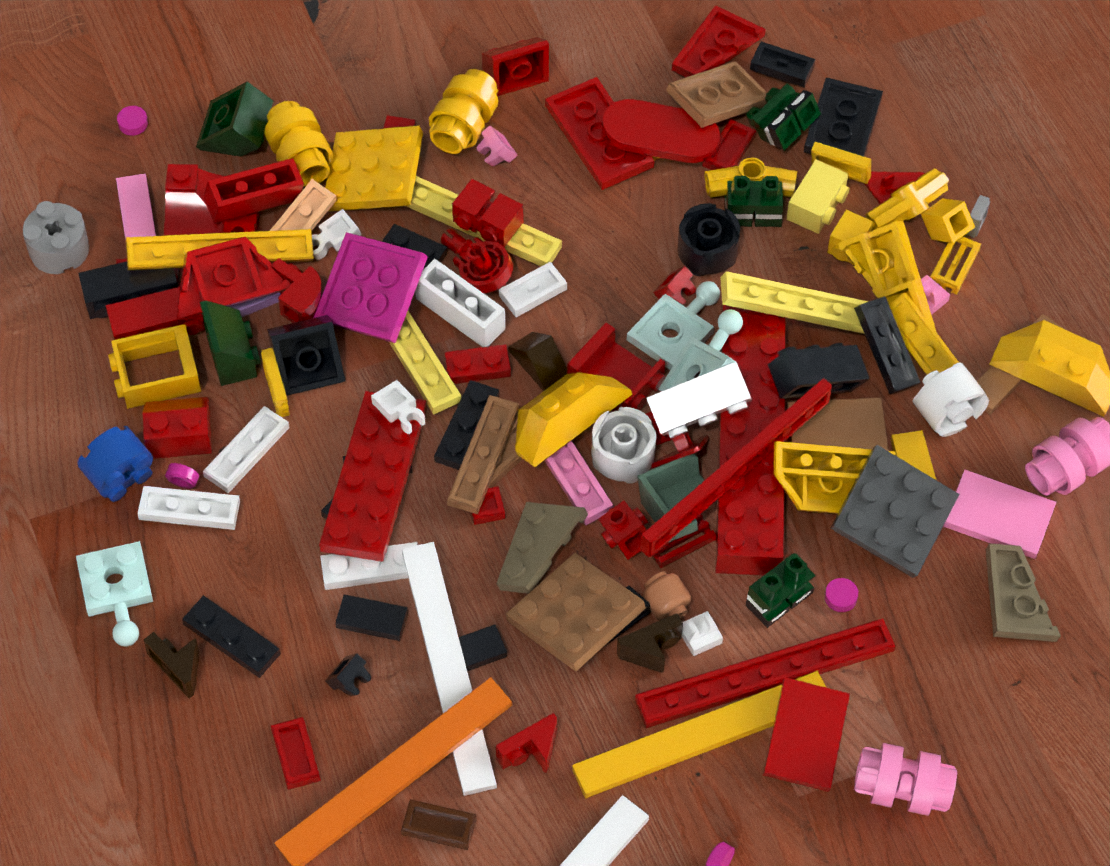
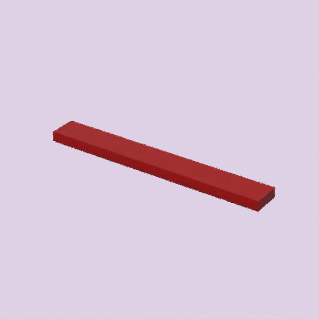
M824 378L647 529L641 535L640 551L648 558L653 556L773 452L774 442H784L829 403L832 384Z
M882 618L635 694V702L645 728H649L764 692L782 685L784 677L795 680L816 671L819 674H823L894 652L896 646Z

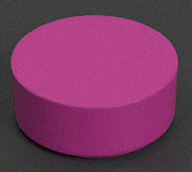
M128 106L123 108L117 115L119 129L126 135L134 136L141 134L148 126L146 112L141 107Z
M171 463L168 466L165 477L176 486L191 489L196 486L199 474L188 466Z
M846 578L832 580L827 585L825 591V602L828 607L836 612H847L854 608L858 599L857 586Z
M725 842L718 843L708 857L705 866H729L735 848Z

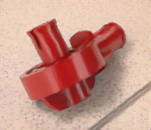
M454 228L446 230L452 236V239L445 233L442 234L441 244L447 246V248L459 256V258L455 256L453 262L459 268V273L464 280L482 293H490L506 286V282L511 277L513 271V262L504 246L494 241H482L479 237H475L473 239L475 243H473L470 239L466 240Z

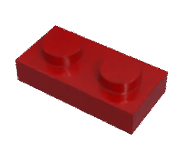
M506 344L445 352L447 373L454 384L467 383L470 380L482 381L511 377Z

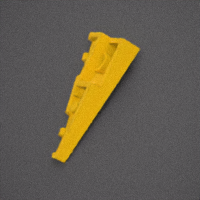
M903 221L892 222L868 233H861L838 243L841 251L845 252L855 266L853 267L864 276L873 288L872 291L877 298L885 296L888 304H890L902 293H907L936 331Z

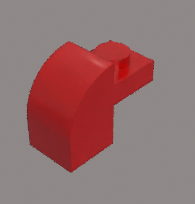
M278 258L271 267L283 280L287 279L291 284L278 297L280 315L292 323L314 318L322 297L319 274L312 266H309L302 273L296 265L292 263L287 264Z

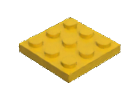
M420 125L336 132L332 150L333 158L329 166L330 174L327 177L325 188L336 195L337 201L328 212L340 211L342 209L356 210L411 205L423 137Z

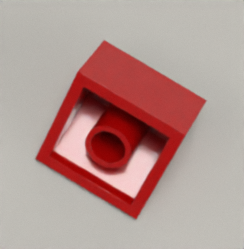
M535 37L528 40H520L501 48H493L482 53V71L489 74L495 80L498 89L496 95L501 96L549 81V43L547 40Z
M209 397L145 402L143 409V437L145 447L153 455V459L212 454Z

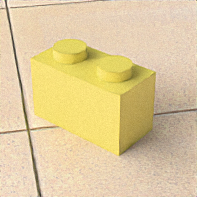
M815 160L789 201L786 220L819 234L825 224H831L836 213V205L838 202L843 204L849 193L850 188L846 186L848 173Z

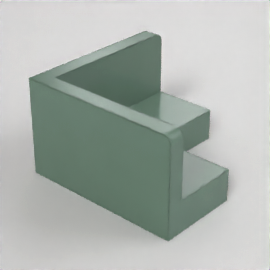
M695 453L637 476L641 504L655 523L704 481L700 475L698 457ZM694 519L669 542L698 531L697 520Z

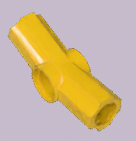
M746 158L740 162L739 166L705 171V188L707 195L712 198L727 195V181H733L735 176H747L750 181H762L766 176H777L779 181H782L783 196L792 197L795 191L798 171L765 166L757 158Z
M934 168L920 176L916 181L902 186L891 194V198L865 214L866 218L873 221L872 230L895 221H908L927 210L929 203L948 191L949 180L945 173Z

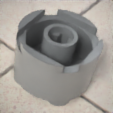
M44 201L39 203L36 209L26 218L23 225V236L28 254L36 268L49 274L64 273L65 269L79 267L86 260L89 253V241L80 211L66 204Z

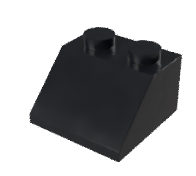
M328 315L267 329L286 396L345 382L333 323Z

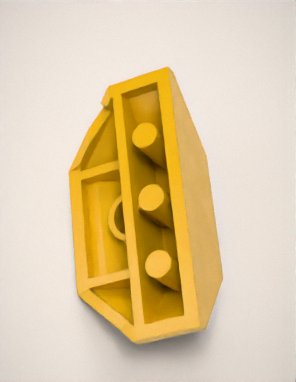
M1046 320L1039 321L1000 338L989 365L1103 417L1106 415L1110 405V370L1100 345Z
M580 372L566 374L518 410L515 444L517 455L533 467H536L594 424L600 415L607 411L610 412L633 395L631 389L613 377Z
M776 441L774 442V476L798 511L838 514L872 449Z

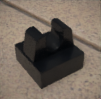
M356 653L346 656L325 682L333 690L340 689L349 696H355L360 693L353 683L355 677L359 678L361 682L367 683L371 680V676L364 667L366 661Z

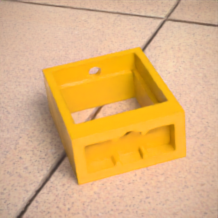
M185 324L111 341L114 353L108 354L112 372L118 371L120 379L114 380L118 398H125L127 409L145 405V402L163 401L201 392ZM178 350L184 372L183 375L130 387L125 362Z

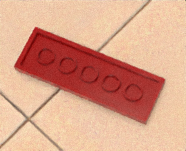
M365 391L319 547L320 552L384 562L422 425L416 420H411L409 422L412 426V433H405L401 428V421L399 419L390 423L372 404L371 395L376 392ZM416 399V408L420 409L424 415L427 411V400Z

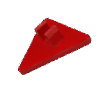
M871 171V177L865 186L878 203L881 204L891 198L893 192L912 181H916L925 173Z
M688 432L672 438L677 450L655 460L650 469L700 451L709 440L708 435H704L694 441L691 440Z

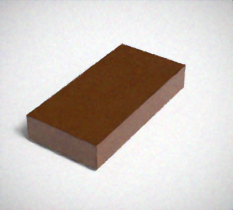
M410 799L401 828V835L468 850L476 823V814Z

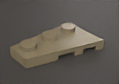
M526 502L496 583L501 591L529 594L552 565L551 558L560 546H566L572 538L570 533L577 523H583L588 516L584 507Z
M989 543L985 550L993 637L1057 642L1061 635L1057 626H1053L1047 614L1049 608L1045 599L1041 600L1034 585L1036 579L1021 546Z

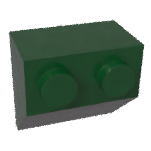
M245 82L211 100L196 148L201 151L239 157L258 150L264 142L263 134L268 123L267 115L272 108L274 100L249 82Z
M206 300L201 301L200 306L206 337L220 385L224 386L256 378L255 365L261 364L257 347H250L249 339H253L249 321L243 322L240 310Z

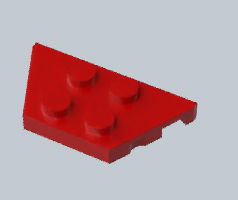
M246 236L188 251L184 257L176 318L179 321L202 314L201 301L206 300L229 307L283 292L291 284L287 279L283 280L271 267V262L257 252L256 247Z

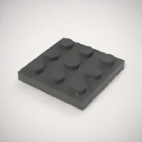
M876 445L869 454L830 529L914 578L918 576L960 494L879 445Z

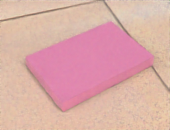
M964 470L956 491L960 495L943 527L992 544L1021 546L1025 556L1036 559L1056 502Z

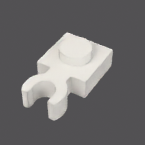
M343 209L318 226L321 231L319 235H312L313 247L319 246L313 251V255L316 260H320L327 255L328 249L332 246L338 252L346 232L359 236L362 235L357 225Z
M398 380L371 395L372 404L390 423L399 419L401 421V428L405 433H412V426L409 422L411 420L418 421L422 426L425 425V415L420 409L416 408V399Z

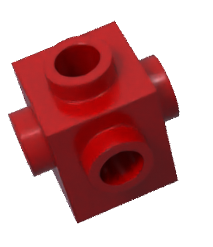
M623 500L615 507L609 509L598 520L605 530L601 533V536L611 549L617 546L627 560L640 552L641 535L647 530L644 525L648 521L638 507L632 510Z

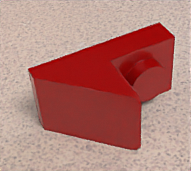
M552 713L497 744L496 760L501 768L504 770L511 765L518 766L524 763L530 754H533L543 771L547 773L557 734L556 715Z

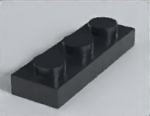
M884 296L855 307V312L889 394L921 383L886 297Z
M472 380L469 381L434 455L436 463L457 470L460 469L489 395L499 397V389Z
M204 595L182 618L184 626L258 678L266 672L281 654L280 648Z

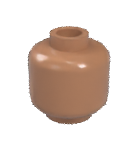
M662 571L651 577L644 584L646 589L642 597L650 604V610L657 620L665 619L676 613L681 619L688 613L686 607L689 605L692 597L677 574H667L666 571Z

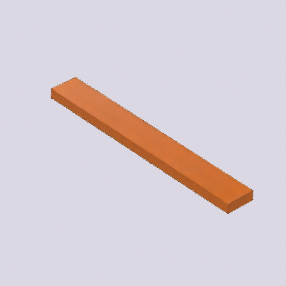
M490 677L274 843L276 848L291 866H305L513 706L512 701Z

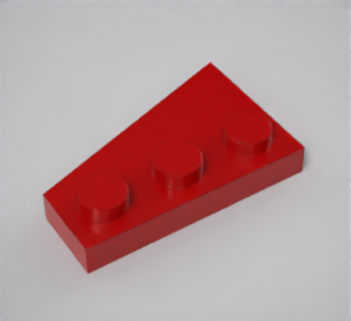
M715 5L672 62L671 71L684 77H689L722 66L765 37L766 29Z

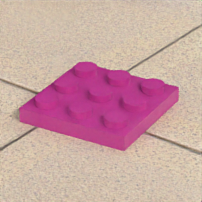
M346 232L314 318L328 315L333 326L396 343L428 256L422 252Z

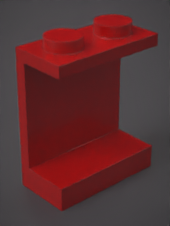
M605 323L567 363V374L580 372L613 377L631 389L633 395L612 411H618L620 407H631L641 410L653 390L657 392L665 380L666 362L660 358L653 367L617 344L615 342L616 329Z

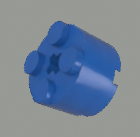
M124 426V430L121 431L118 427H113L99 435L87 446L91 452L86 458L81 455L77 464L78 468L103 497L109 498L111 502L120 500L126 494V488L135 482L137 484L144 483L153 473L150 469L153 455L128 426Z

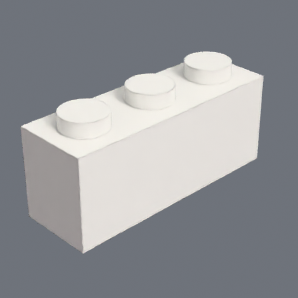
M436 259L423 269L415 290L416 299L481 347H488L506 329L505 309Z
M737 362L647 397L660 433L663 436L669 434L670 438L687 433V426L699 422L700 426L710 424L718 420L717 414L728 410L730 414L748 408L746 402L752 400Z

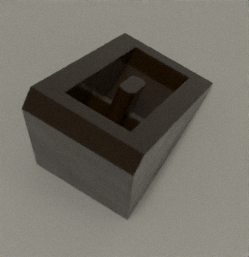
M531 332L508 346V351L543 391L567 374V367L551 335Z

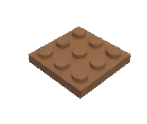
M574 553L506 613V617L510 624L576 672L645 610L646 607L644 600L577 553Z

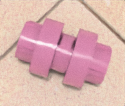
M1081 417L1076 418L1060 430L1059 437L1050 436L1036 445L1032 451L1033 460L1025 466L1027 477L1035 489L1045 496L1050 495L1054 491L1067 495L1084 484L1086 475L1093 477L1109 467L1110 424L1101 417H1095L1091 421Z
M882 743L880 750L865 747L861 750L854 789L857 793L871 795V804L891 808L894 798L908 801V812L929 816L931 809L943 812L950 809L955 791L957 769L954 766L942 764L941 755L919 751L916 760L903 758V747Z

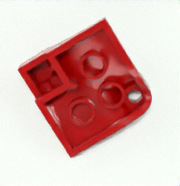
M168 164L165 183L164 236L257 232L259 212L214 224L203 197L207 182L224 176L202 170L198 167V164Z

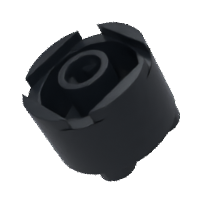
M710 203L696 205L684 214V218L679 225L677 252L681 262L690 269L692 274L695 276L717 274L727 270L736 263L740 238V224L737 217L732 211L726 208L724 211L716 208V204Z

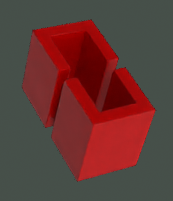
M471 179L452 203L453 222L464 230H471L475 233L479 231L485 241L498 242L505 247L524 222L523 204L501 193L492 203L490 200L494 196L495 190Z

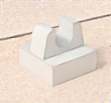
M708 611L682 622V638L693 656L723 643V636Z

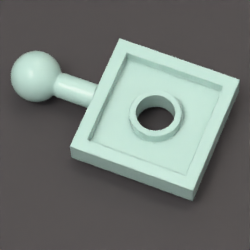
M711 281L702 282L696 289V298L687 307L664 294L627 333L626 340L656 361H659L661 358L666 362L665 367L671 370L691 336L705 343L713 334L714 326L699 317L697 313L705 305H713L719 300V287ZM666 329H673L678 332V335L668 338L662 332Z
M729 309L720 314L718 318L719 330L709 345L691 336L658 390L662 392L692 380L699 371V376H702L736 362L720 352L729 335L739 332L742 328L743 319L740 313Z
M140 541L77 555L76 560L88 617L114 611L117 621L112 632L114 641L124 647L133 645L139 638V629L134 622L130 621L127 608L153 602ZM112 574L123 576L118 583L110 584L106 582V579Z

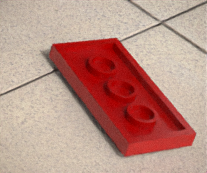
M595 77L545 98V107L601 190H604L654 168V159L649 155L618 149L610 143V139L607 136H604L601 127L603 114L614 101L599 79Z

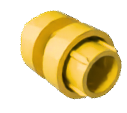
M469 69L465 74L454 76L443 93V99L437 103L429 117V125L431 127L429 130L430 139L440 150L450 154H458L462 149L471 148L477 143L481 133L484 131L485 123L490 120L498 106L497 84L489 74L478 69Z
M284 101L275 105L267 115L268 123L265 126L264 134L271 150L276 154L277 162L293 158L304 182L303 187H306L311 179L317 183L323 182L330 174L329 164L332 161L333 152L325 136L321 133L320 125L314 113L309 108L300 107L295 101Z

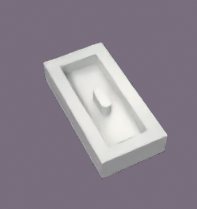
M548 262L499 289V297L513 315L518 317L566 291L567 282L554 265Z

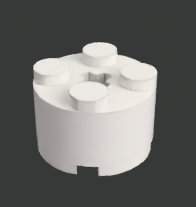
M961 362L954 364L951 368L941 373L935 370L927 374L922 381L924 386L912 400L931 428L942 437L956 434L967 427L965 421L972 415L977 419L985 411L989 403V398Z
M620 407L618 411L611 413L607 411L600 415L592 430L591 456L594 468L609 479L624 481L629 484L637 482L638 475L649 471L654 462L656 432L650 418L642 411L631 407Z

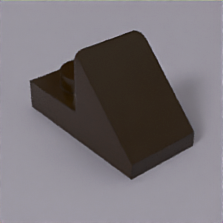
M676 613L617 639L616 654L621 660L662 673L664 672L665 658L660 648L668 649L682 638L683 623Z
M155 632L151 633L143 639L147 655L188 698H191L195 692L199 662L197 639H193L177 652L174 645L167 638L161 640Z

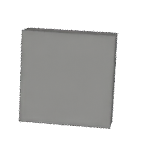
M982 195L979 196L970 214L975 228L965 235L973 238L977 237L987 217L990 198Z

